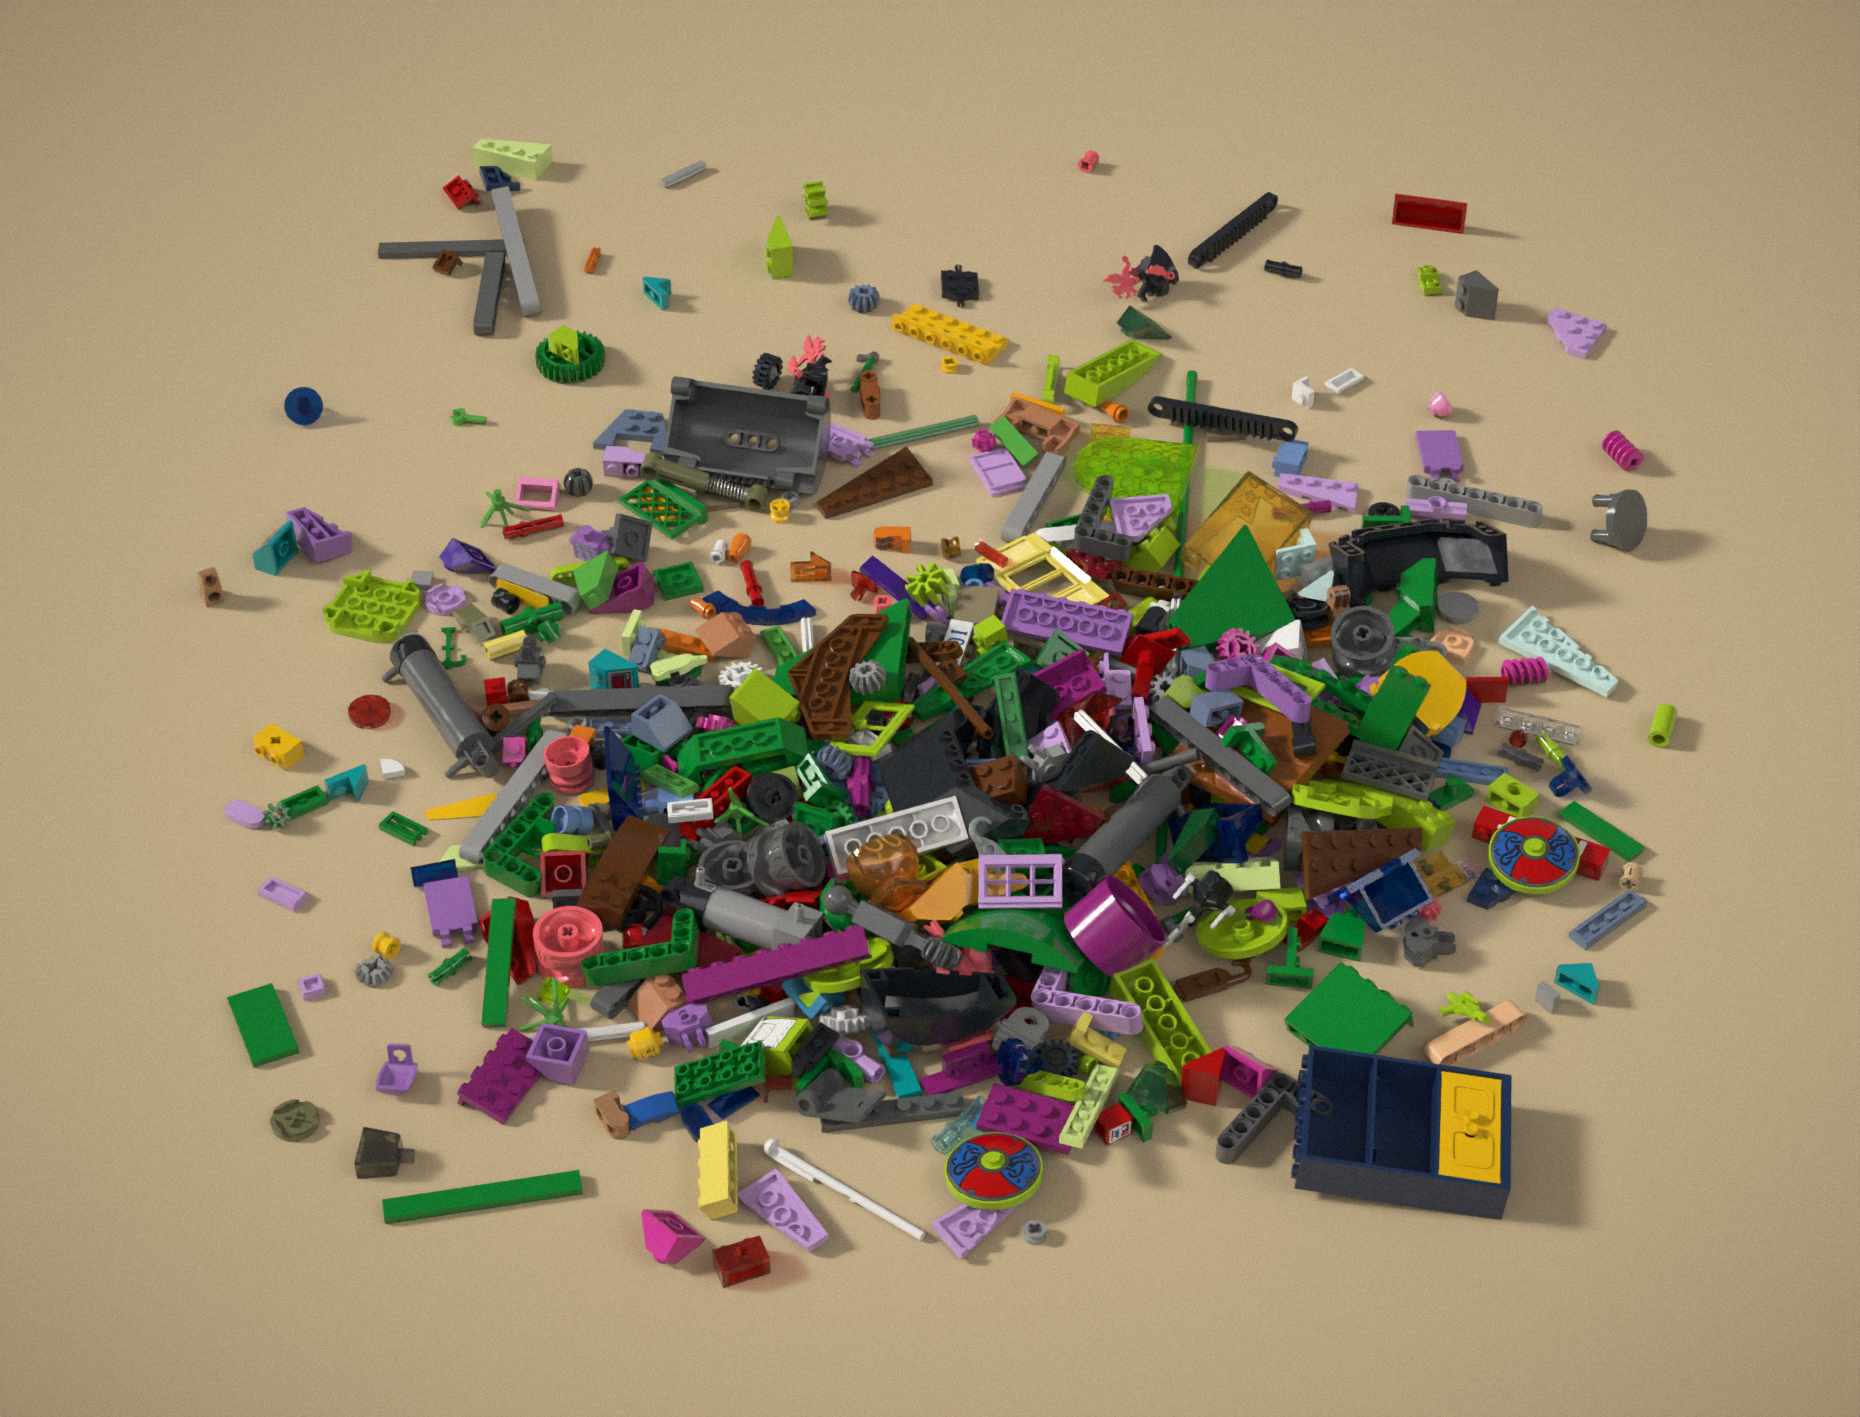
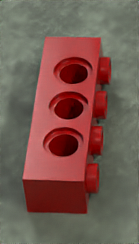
M733 766L695 799L712 798L714 819L679 822L680 834L691 840H701L702 837L696 833L697 829L714 827L717 825L715 820L729 809V804L732 801L728 788L731 787L733 789L735 797L739 798L741 803L745 801V789L752 779V774L737 766Z

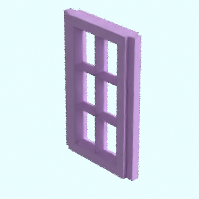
M1062 854L979 855V909H1061ZM1030 867V879L1011 880V868ZM1035 867H1054V879H1035ZM987 868H1006V880H987ZM987 884H1006V896H987ZM1011 884H1030V896H1011ZM1035 884H1054V896H1035Z

